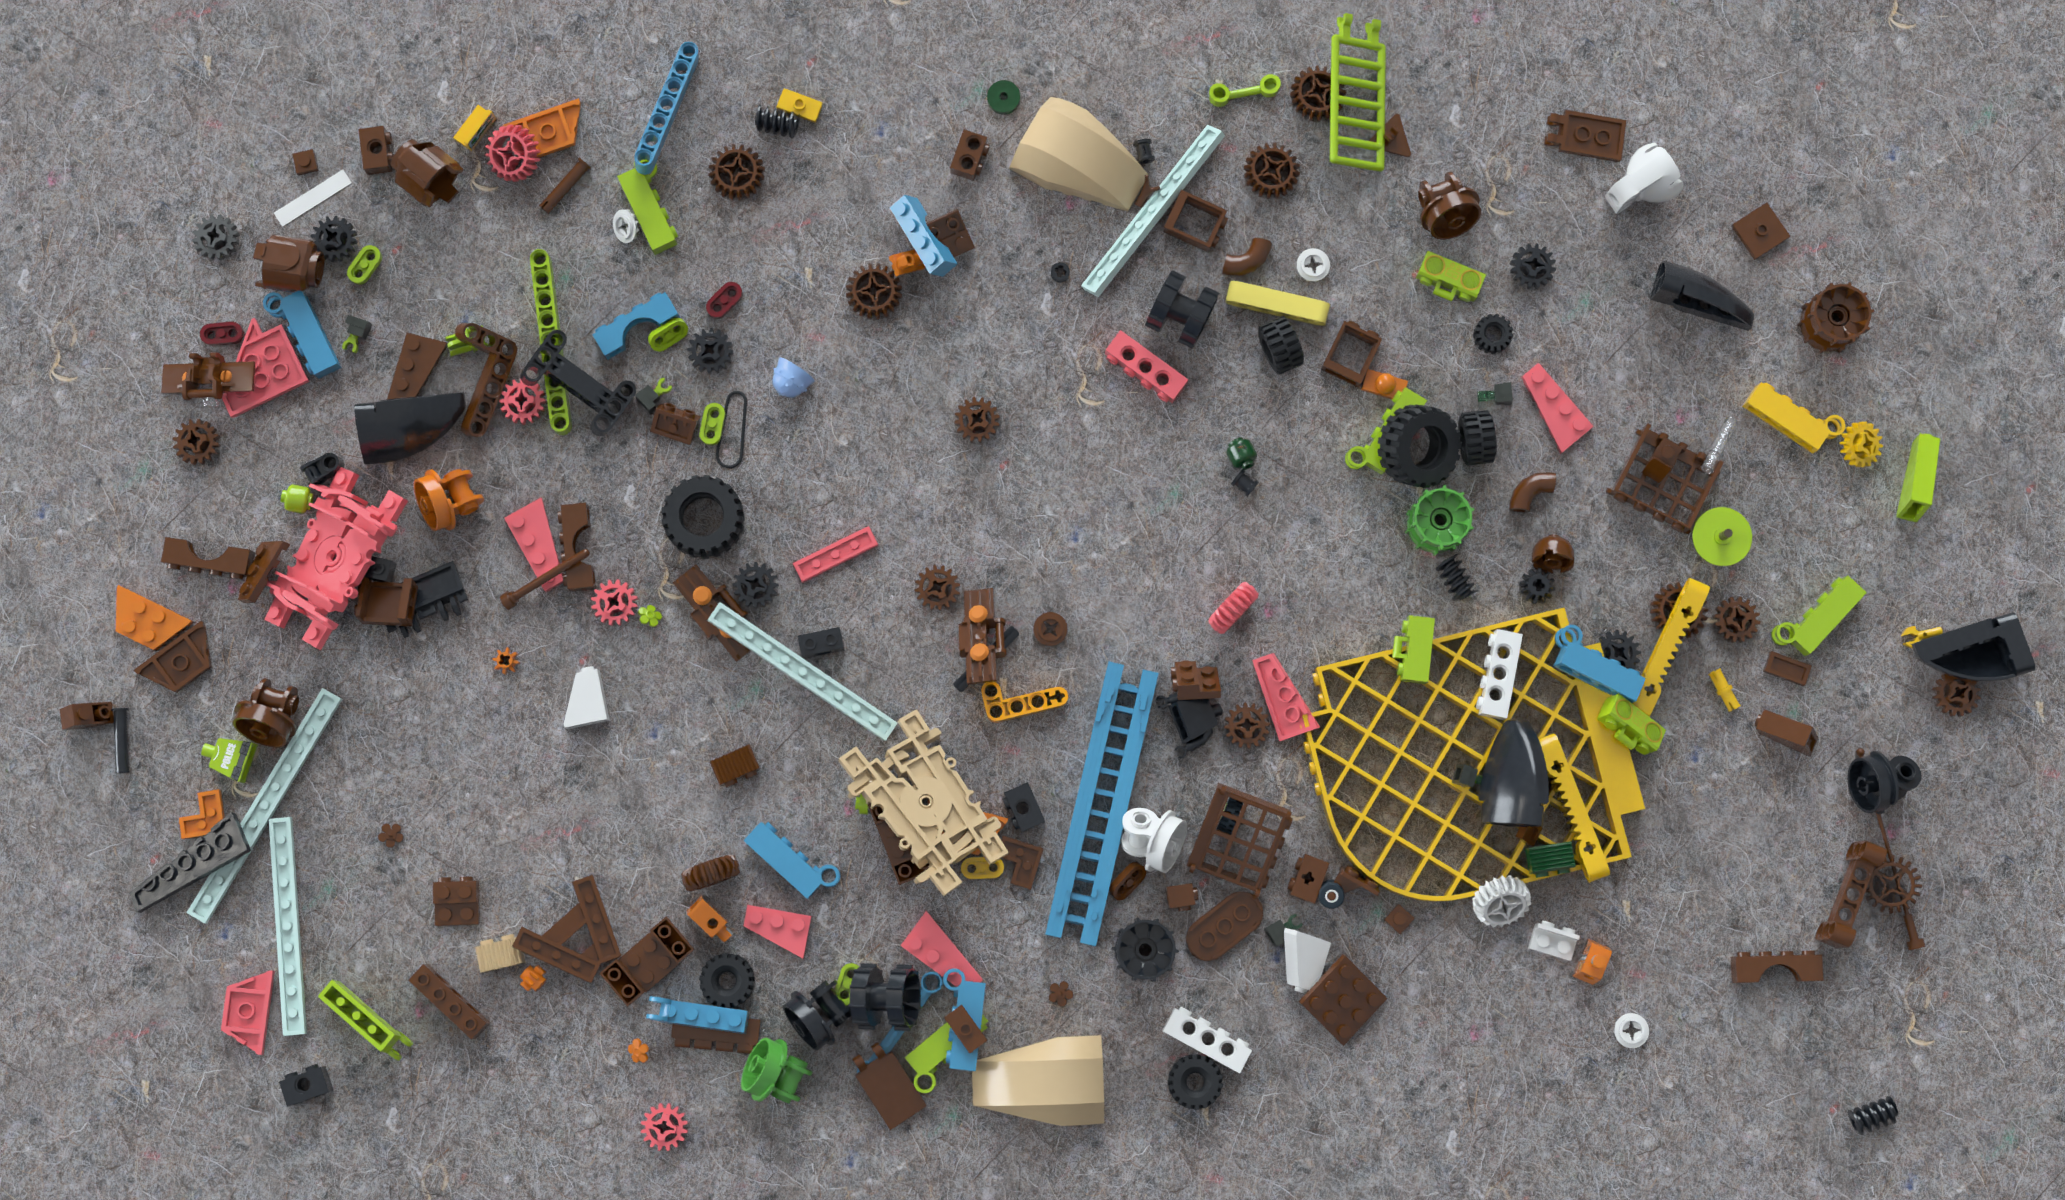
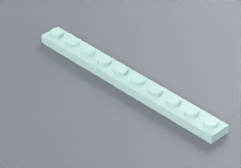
M1209 125L1204 128L1160 184V190L1153 193L1081 286L1085 291L1097 297L1102 294L1178 197L1181 190L1185 188L1225 137L1221 130Z
M719 602L708 618V622L882 740L886 741L897 725L896 721L721 602Z
M292 817L269 819L282 1028L283 1036L307 1034Z

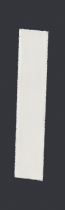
M341 170L277 210L274 214L283 227L352 182L344 170Z

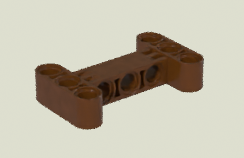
M1867 840L1853 842L1850 845L1846 854V860L1850 861L1829 918L1827 922H1822L1819 925L1815 940L1834 948H1849L1852 945L1856 936V930L1852 928L1874 868L1880 867L1886 858V848ZM1856 869L1862 872L1861 880L1855 877ZM1849 889H1852L1855 893L1853 900L1847 897ZM1841 909L1847 912L1845 920H1842L1839 916Z

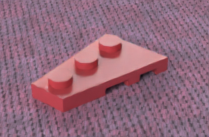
M747 905L743 926L804 959L812 916Z

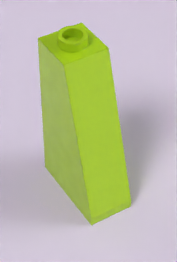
M1919 433L1912 442L1896 514L1897 518L1917 523L1932 505L1940 438L1933 437L1931 434Z

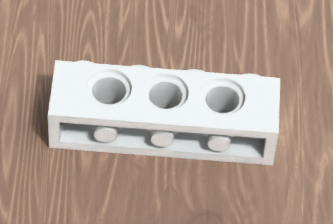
M1500 629L1495 630L1494 634H1490L1488 646L1491 647L1490 655H1486L1484 667L1487 668L1486 676H1482L1480 688H1483L1482 697H1478L1476 709H1479L1478 715L1500 720L1507 719L1523 634ZM1498 648H1503L1507 651L1506 659L1498 656ZM1495 669H1500L1503 672L1502 680L1494 677L1493 672ZM1491 690H1496L1499 693L1498 701L1490 698L1489 693Z
M1180 1007L1179 1010L1173 1009L1162 1030L1163 1032L1238 1073L1242 1071L1252 1052L1248 1048L1249 1043L1240 1038L1234 1041L1229 1038V1032L1218 1028L1217 1031L1209 1027L1211 1024L1209 1021L1201 1017L1198 1020L1192 1018V1012L1183 1007ZM1186 1022L1194 1024L1195 1030L1192 1034L1187 1035L1184 1033L1183 1025ZM1207 1032H1210L1214 1037L1210 1045H1205L1202 1041V1036ZM1225 1043H1230L1233 1051L1230 1055L1226 1056L1222 1053L1221 1047Z

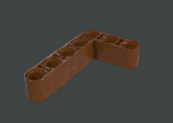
M460 323L455 329L457 339L489 354L461 424V431L464 435L481 437L487 431L517 355L518 348L512 340L475 323ZM467 327L471 331L469 337H466L465 330ZM485 336H488L489 338V344L487 346H485L484 344ZM504 344L507 346L508 349L506 354L502 352V347ZM496 364L500 367L498 374L494 370ZM489 383L492 385L491 393L487 392V385ZM481 403L484 404V411L482 413L479 411ZM475 422L477 428L476 431L473 433L471 430V425Z

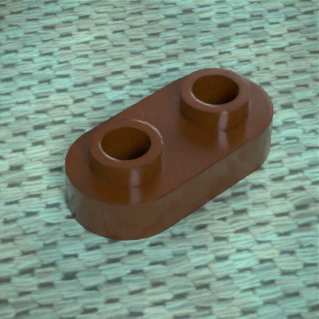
M1139 862L1130 863L1111 883L1109 887L1110 895L1119 901L1126 899L1144 880L1146 876L1145 867Z

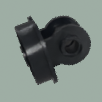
M1878 751L1871 752L1870 756L1854 759L1849 766L1847 775L1849 791L1857 807L1863 812L1876 814L1885 813V810L1890 805H1895L1898 800L1906 795L1907 791L1916 788L1922 778L1919 766L1911 758L1896 756L1889 761Z
M826 980L810 992L812 996L810 1000L801 993L794 991L791 993V1000L783 1005V1011L792 1027L816 1051L826 1044L833 1045L835 1043L834 1035L829 1026L834 1024L838 1027L851 1016L849 1005L846 1006L841 999L839 1000L837 993L832 988L838 983L836 980L830 984ZM815 1001L830 1019L827 1023L812 1006V1003Z

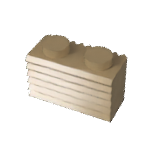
M514 934L502 936V941L493 942V939L480 942L481 946L475 947L480 973L526 963L524 953L512 948L516 939Z

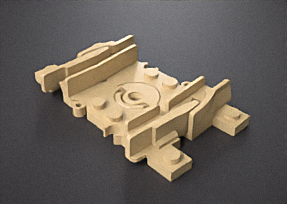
M916 709L898 720L908 739L888 749L885 755L886 760L881 762L876 758L869 763L860 750L854 747L841 756L838 761L854 781L847 788L849 799L856 798L862 794L866 799V804L871 803V809L876 806L881 807L883 813L879 814L878 819L885 820L896 836L902 838L899 842V848L903 851L908 850L909 847L911 848V855L913 856L911 861L919 869L929 863V868L918 875L914 882L916 884L923 883L930 878L942 895L946 896L962 884L960 878L950 867L951 864L958 863L967 855L977 850V848H979L989 865L1005 857L1009 852L995 832L1001 828L998 818L993 816L987 819L980 808L981 801L977 803L969 801V797L974 794V791L968 790L957 771L953 770L956 766V760L950 757L945 761V752L940 745L929 749L926 747L940 738L941 731L938 728L930 730ZM914 752L917 757L908 760L910 756L907 753ZM894 769L898 774V778H896L890 771ZM908 776L913 786H911L904 778ZM926 798L930 801V804L923 805L922 800Z

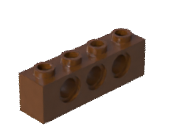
M423 964L408 980L471 1040L476 1039L491 1023L429 964Z

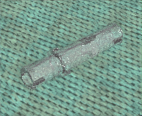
M1725 418L1712 447L1708 448L1706 452L1707 457L1701 466V470L1704 473H1713L1718 461L1722 460L1724 456L1723 451L1738 424L1735 418Z

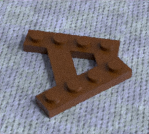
M593 875L572 882L579 902L542 936L521 927L512 948L590 984L600 964L621 957ZM587 925L593 942L587 950L579 954L562 946L582 926Z

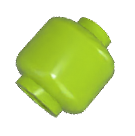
M291 484L287 490L282 491L280 502L284 503L285 510L304 514L307 510H311V506L308 504L309 502L313 504L314 494L311 493L308 487Z

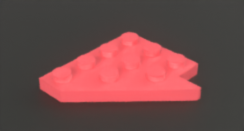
M251 319L236 362H256L254 391L223 393L222 400L230 417L235 418L310 382L282 324L263 333L257 319Z

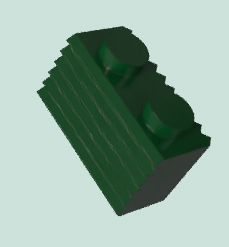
M1571 841L1525 849L1529 874H1535L1536 878L1549 876L1548 872L1557 870V874L1570 873V868L1576 866Z

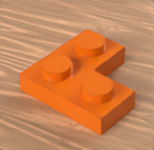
M220 789L197 793L200 814L179 818L181 839L205 836L214 825L225 818Z

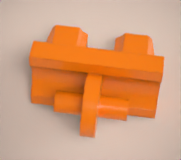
M915 249L889 256V260L893 263L892 269L894 270L895 277L926 268Z

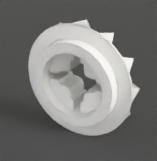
M619 210L613 218L615 235L623 243L633 242L637 238V232L639 231L637 228L638 221H635V214H632L630 210Z
M1315 248L1307 249L1298 257L1296 269L1299 275L1306 279V281L1317 282L1324 279L1328 274L1330 261L1323 251ZM1311 257L1314 263L1319 265L1316 267L1315 273L1312 271V268L1306 267L1310 264Z
M1628 1013L1622 1015L1615 1022L1613 1032L1615 1033L1616 1040L1624 1047L1637 1048L1646 1042L1649 1036V1027L1642 1016ZM1630 1021L1633 1028L1640 1029V1031L1633 1033L1632 1040L1629 1033L1623 1032V1030L1629 1028Z

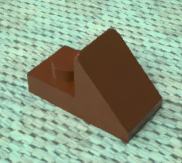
M1664 436L1641 473L1660 483L1672 469L1671 466L1683 447Z

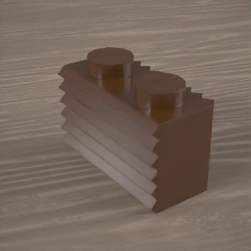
M746 745L710 761L719 785H725L726 788L736 785L739 778L745 776L746 779L758 775L757 771L761 769L751 745Z

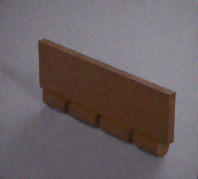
M748 1019L746 1034L673 1024L671 1038H675V1047L690 1048L691 1040H695L694 1049L712 1050V1044L716 1042V1051L733 1052L734 1044H738L737 1053L750 1054L759 1040L761 1020Z

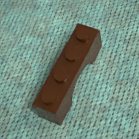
M586 502L560 505L561 511H558V522L562 524L563 532H559L560 544L564 545V553H561L562 562L576 554V541L579 535L591 527L589 505ZM582 561L566 570V574H563L564 587H567L570 592L595 590L594 568Z
M165 537L161 562L166 564L168 569L180 570V567L188 568V572L201 574V570L209 571V575L222 577L224 573L230 574V578L243 580V577L248 576L247 571L254 561L255 552L250 549L228 546L227 550L220 557L213 560H203L196 555L193 544L188 540Z
M1815 950L1802 951V955H1794L1793 951H1780V956H1772V951L1759 952V956H1750V952H1737V957H1730L1732 983L1759 982L1763 972L1773 965H1781L1787 968L1793 974L1796 981H1824L1822 955H1815Z

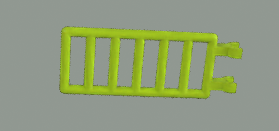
M1345 13L1343 17L1337 18L1339 35L1334 34L1331 38L1330 162L1382 172L1385 163V138L1383 136L1385 134L1386 46L1383 43H1379L1381 20L1373 19L1372 23L1365 24L1367 40L1350 37L1353 14ZM1340 44L1378 51L1377 62L1339 55ZM1339 64L1377 71V82L1339 75ZM1339 84L1377 91V102L1339 95ZM1339 104L1377 111V122L1340 116ZM1338 124L1377 131L1376 142L1338 136ZM1338 144L1376 151V163L1338 156Z

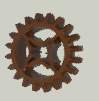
M1318 65L1315 66L1314 71L1309 66L1307 73L1301 71L1300 77L1296 76L1294 78L1295 83L1291 85L1293 91L1290 92V97L1294 99L1291 104L1298 105L1295 109L1296 112L1303 111L1302 118L1308 114L1310 115V121L1313 120V117H1317V122H1320L1322 116L1327 121L1330 118V105L1326 106L1325 103L1326 97L1331 93V71L1330 73L1327 72V66L1323 68V71L1320 70ZM1319 80L1325 81L1328 84H1321ZM1310 81L1311 90L1302 95V87ZM1339 84V95L1345 96L1347 93L1346 90L1342 89L1345 86L1344 84ZM1308 103H1315L1317 107H1313ZM1339 104V111H1341L1342 105Z
M1276 142L1273 143L1272 148L1269 147L1268 143H1265L1264 150L1261 146H1257V152L1251 151V157L1246 158L1245 162L1248 165H1244L1243 168L1246 171L1244 178L1249 179L1247 186L1254 185L1252 188L1253 193L1257 190L1260 191L1259 197L1266 193L1267 199H1270L1271 194H1274L1275 199H1278L1279 192L1286 196L1287 190L1292 191L1293 185L1298 183L1295 177L1300 176V172L1297 171L1300 164L1294 163L1297 160L1296 156L1290 157L1291 149L1284 152V145L1278 149ZM1270 157H1276L1280 161H1273ZM1262 160L1264 169L1260 171V174L1256 175L1255 165L1258 161ZM1287 167L1288 178L1282 183L1280 172ZM1268 169H1275V174H1272V172L1268 173ZM1263 181H1271L1273 185H1267Z
M732 144V150H728V147L725 146V153L717 151L719 158L712 157L714 164L709 165V169L712 172L708 173V176L712 179L710 181L711 185L716 186L715 191L717 193L722 191L721 195L723 198L729 194V199L733 200L735 195H737L738 200L741 201V195L745 194L746 198L749 199L750 191L756 194L755 187H762L760 181L764 180L765 176L761 173L765 172V168L761 166L763 161L758 159V153L752 154V148L749 147L744 151V145L741 144L739 149H736L735 144ZM735 158L732 164H725L727 161ZM743 159L752 164L754 167L753 172L743 167ZM739 167L740 172H738L737 176H735L734 178L733 172H736ZM720 173L731 178V186L725 184L720 179ZM743 180H748V181H749V182L746 183L745 185L739 186V184H740L741 181H743Z
M871 263L868 264V270H865L864 266H860L861 273L855 270L853 274L856 278L849 277L848 281L851 284L846 285V290L850 291L846 293V298L850 299L848 301L849 306L855 305L853 307V312L855 313L861 309L860 317L868 313V320L872 319V314H875L877 320L880 319L879 314L883 313L885 318L888 317L887 310L894 313L895 309L892 305L899 306L900 303L896 299L902 298V294L898 292L902 290V285H896L900 282L899 277L893 278L895 276L894 271H890L887 274L888 266L880 270L879 263H877L876 269H873ZM875 277L886 280L890 286L878 284ZM869 278L868 285L861 288V290H857L860 283ZM872 283H874V288L877 290L876 300H874V296L870 293L872 292ZM887 293H891L889 299L879 306L880 298L886 296ZM858 297L871 300L873 307L863 304Z
M1680 582L1675 583V586L1670 583L1667 585V590L1662 587L1660 589L1661 594L1657 593L1654 595L1657 601H1652L1651 605L1656 609L1650 610V614H1656V617L1651 619V621L1659 622L1655 627L1657 630L1662 627L1664 628L1667 622L1663 611L1664 605L1665 609L1671 614L1676 602L1670 601L1667 598L1670 595H1680L1683 588ZM1688 607L1686 609L1682 608L1681 612L1689 614L1690 610ZM1702 607L1697 618L1689 625L1690 627L1682 629L1687 639L1691 638V632L1696 635L1699 633L1698 628H1704V624L1701 621H1706L1708 617L1702 614L1709 611L1708 608Z
M725 855L684 870L681 876L686 890L692 892L736 877L740 870L735 856Z
M1891 855V862H1887L1885 858L1884 863L1880 867H1876L1872 873L1868 884L1869 888L1865 892H1870L1871 895L1866 900L1870 901L1874 898L1876 901L1872 904V907L1875 908L1880 903L1882 905L1880 908L1881 912L1887 906L1889 907V914L1893 913V907H1897L1898 913H1901V905L1904 904L1908 910L1910 909L1907 904L1909 900L1913 904L1916 903V900L1911 898L1913 894L1918 897L1921 895V893L1915 891V888H1922V884H1915V880H1920L1921 876H1913V873L1918 869L1913 868L1910 871L1908 869L1912 864L1910 861L1905 866L1902 865L1903 857L1899 858L1898 863L1894 862V855ZM1887 866L1901 868L1892 877H1888L1879 871ZM1905 873L1908 874L1911 882L1909 893L1900 886V880ZM1898 875H1900V877L1897 879L1898 883L1896 884L1902 892H1899L1897 889L1895 890L1894 888H1891L1886 893H1884L1887 889V884H1885L1886 881L1882 877H1885L1887 880L1889 879L1892 881ZM1874 876L1878 877L1884 884V888L1878 896L1873 889ZM1891 892H1896L1904 898L1894 903L1883 901Z

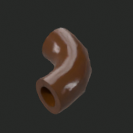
M1253 238L1246 253L1241 255L1227 254L1222 274L1244 276L1255 272L1266 262L1272 248V242L1263 238Z
M1534 473L1522 479L1513 490L1509 510L1520 513L1530 512V506L1535 496L1540 493H1554L1556 473Z

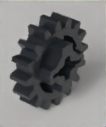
M327 216L325 223L321 220L318 221L320 224L319 228L313 227L316 234H311L310 237L315 240L314 243L317 246V251L323 252L325 260L329 257V260L334 262L335 258H338L341 262L343 260L342 256L345 255L349 258L348 252H355V248L352 245L358 243L353 238L357 236V232L352 230L354 226L351 223L347 224L345 218L340 221L338 216H334L333 220ZM330 234L336 237L337 242L339 243L338 245L336 244V242H333Z
M1529 243L1526 245V250L1521 246L1518 249L1519 253L1515 252L1512 257L1515 260H1511L1510 265L1514 267L1510 270V273L1516 274L1513 280L1519 279V286L1525 283L1527 284V289H1530L1532 285H1534L1535 289H1538L1540 283L1546 286L1547 280L1551 281L1553 275L1550 273L1556 271V268L1552 267L1556 260H1550L1553 253L1547 254L1545 252L1547 247L1544 246L1542 249H1539V244L1536 243L1534 248H1532ZM1530 254L1528 259H1521L1523 256ZM1531 263L1534 264L1535 270L1532 269ZM1544 273V276L1535 279L1536 275Z
M710 328L709 333L702 329V335L700 336L695 333L696 340H689L692 347L687 348V351L692 353L688 358L690 361H694L693 367L700 366L699 371L701 373L707 369L708 375H711L712 370H715L718 374L720 367L727 369L725 362L731 363L732 360L728 356L734 354L733 350L729 349L733 346L732 342H726L728 340L727 334L721 336V330L714 333L713 328ZM714 338L715 340L707 341L706 339ZM700 345L701 352L697 356V348ZM724 346V355L723 357H721L720 350H722ZM707 349L714 350V354L707 353Z
M754 562V567L747 563L746 570L739 568L740 576L734 575V578L738 580V582L732 583L733 587L738 588L734 591V594L741 595L738 599L740 603L746 600V607H749L751 603H753L755 609H757L760 603L763 607H766L765 601L768 600L772 603L771 595H778L774 588L779 587L778 583H774L778 577L777 575L771 576L773 569L766 570L765 563L761 567L758 566L757 562ZM751 572H756L755 575H753V576H750V577H747V576H746V575H748V574L751 573ZM765 575L769 578L770 586L766 585L763 581ZM758 580L762 588L756 587L755 590H753V587L750 583H756ZM742 584L748 588L747 596L742 591ZM766 594L762 598L756 599L757 595Z
M1615 630L1613 635L1609 631L1605 633L1606 638L1603 636L1599 638L1603 654L1605 650L1607 659L1617 660L1627 669H1636L1633 663L1640 662L1636 656L1641 654V651L1636 650V647L1640 644L1632 642L1634 636L1627 638L1626 631L1620 635L1619 630ZM1611 640H1621L1623 642L1616 644ZM1628 648L1630 649L1631 653L1630 657L1628 656ZM1618 649L1620 650L1619 656L1616 658L1614 654L1615 650Z

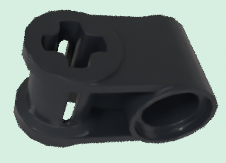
M326 453L315 460L307 462L300 469L302 472H305L309 480L308 485L310 483L323 484L326 480L335 476L340 467L344 468L345 464L341 457L333 453ZM336 459V465L329 469L328 464L330 460Z

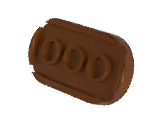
M1238 891L1228 895L1189 927L1186 935V944L1190 953L1203 961H1212L1223 956L1261 924L1263 907L1260 900L1255 898L1253 894L1245 891Z

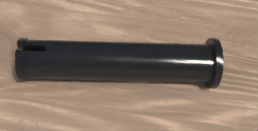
M129 708L111 709L114 719L116 774L130 773L127 711H129Z

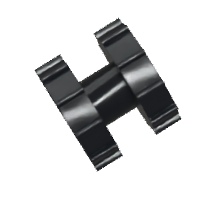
M1172 270L1155 300L1145 326L1160 332L1167 319L1170 318L1185 326L1178 342L1189 348H1194L1220 293L1204 287L1197 301L1180 293L1187 277Z
M1136 918L1134 923L1118 930L1120 934L1115 946L1111 948L1115 950V957L1118 962L1116 968H1121L1126 974L1131 976L1132 981L1150 979L1151 982H1155L1156 978L1163 975L1166 971H1172L1171 965L1175 954L1179 950L1176 949L1172 936L1174 931H1169L1165 926L1158 923L1159 919L1152 921ZM1141 944H1148L1150 946L1151 952L1148 956L1140 954L1139 947Z
M861 963L860 967L854 969L850 985L849 1008L851 1010L852 1023H855L858 1029L874 1030L876 1025L881 1024L883 1011H887L888 1024L892 1025L895 1031H911V1027L917 1025V1018L921 1009L922 987L920 986L918 976L919 971H916L913 965L897 964V967L890 971L888 983H884L883 970H880L877 964Z

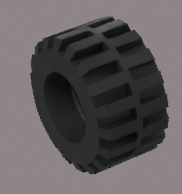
M1284 316L1259 326L1258 335L1261 346L1269 364L1277 374L1280 375L1304 364V354L1298 336L1291 323Z
M1483 410L1461 413L1458 421V430H1460L1461 434L1459 442H1462V449L1460 451L1463 461L1467 466L1493 463L1497 452L1495 425L1490 412Z

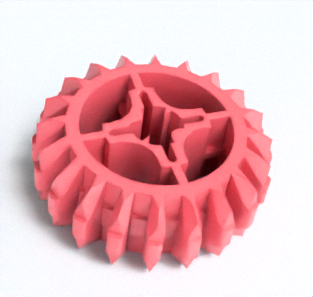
M513 124L506 127L501 126L499 130L493 132L494 137L488 138L491 145L485 146L489 149V153H486L485 156L490 157V161L487 164L493 165L491 171L498 172L497 177H504L505 181L512 180L513 182H518L519 180H525L527 176L533 174L532 170L538 168L535 162L541 160L537 157L541 150L536 149L539 142L533 141L535 135L529 134V129H522L520 125H515V127ZM510 137V141L507 142V145L505 147H502L505 140ZM523 159L524 161L522 165L517 170H515L516 166H518L519 161Z
M1247 582L1241 583L1211 615L1208 623L1215 631L1224 634L1255 602L1259 593Z

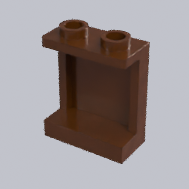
M364 577L358 586L359 598L358 604H355L354 615L361 624L412 626L418 585L411 578H404L403 583L372 582L367 577Z

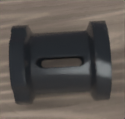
M1145 138L1133 142V146L1137 151V161L1140 165L1155 161V156L1152 155L1150 146L1152 143L1151 139Z
M1242 469L1231 485H1236L1248 497L1259 482L1257 480L1253 481L1244 474L1245 471Z

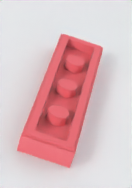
M868 526L794 562L793 565L801 582L804 583L879 545Z

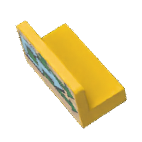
M477 105L453 137L454 140L472 151L496 120V117L489 109L485 110L480 105Z

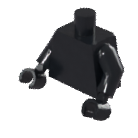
M1177 693L1170 694L1167 698L1163 695L1156 698V700L1165 699V704L1158 706V708L1166 709L1169 707L1182 744L1186 743V746L1179 745L1174 750L1176 751L1178 748L1184 749V755L1178 757L1180 759L1184 758L1188 751L1192 752L1207 743L1213 734V727L1218 725L1216 717L1223 714L1221 705L1219 703L1211 705L1209 699L1178 700Z

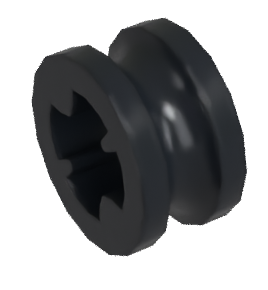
M1058 262L1052 266L1051 277L1055 282L1063 283L1069 278L1070 270L1065 263ZM1063 268V272L1066 275L1062 274V277H1057V273L1054 271Z

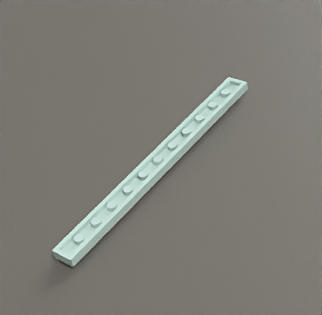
M324 688L321 689L298 727L296 734L292 737L240 823L251 850L343 700ZM250 852L211 873L187 913L207 924Z

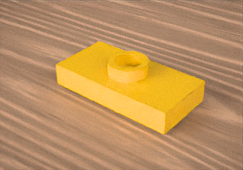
M784 88L776 108L781 111L786 110V113L789 114L793 111L795 116L798 117L800 114V118L816 123L823 102Z

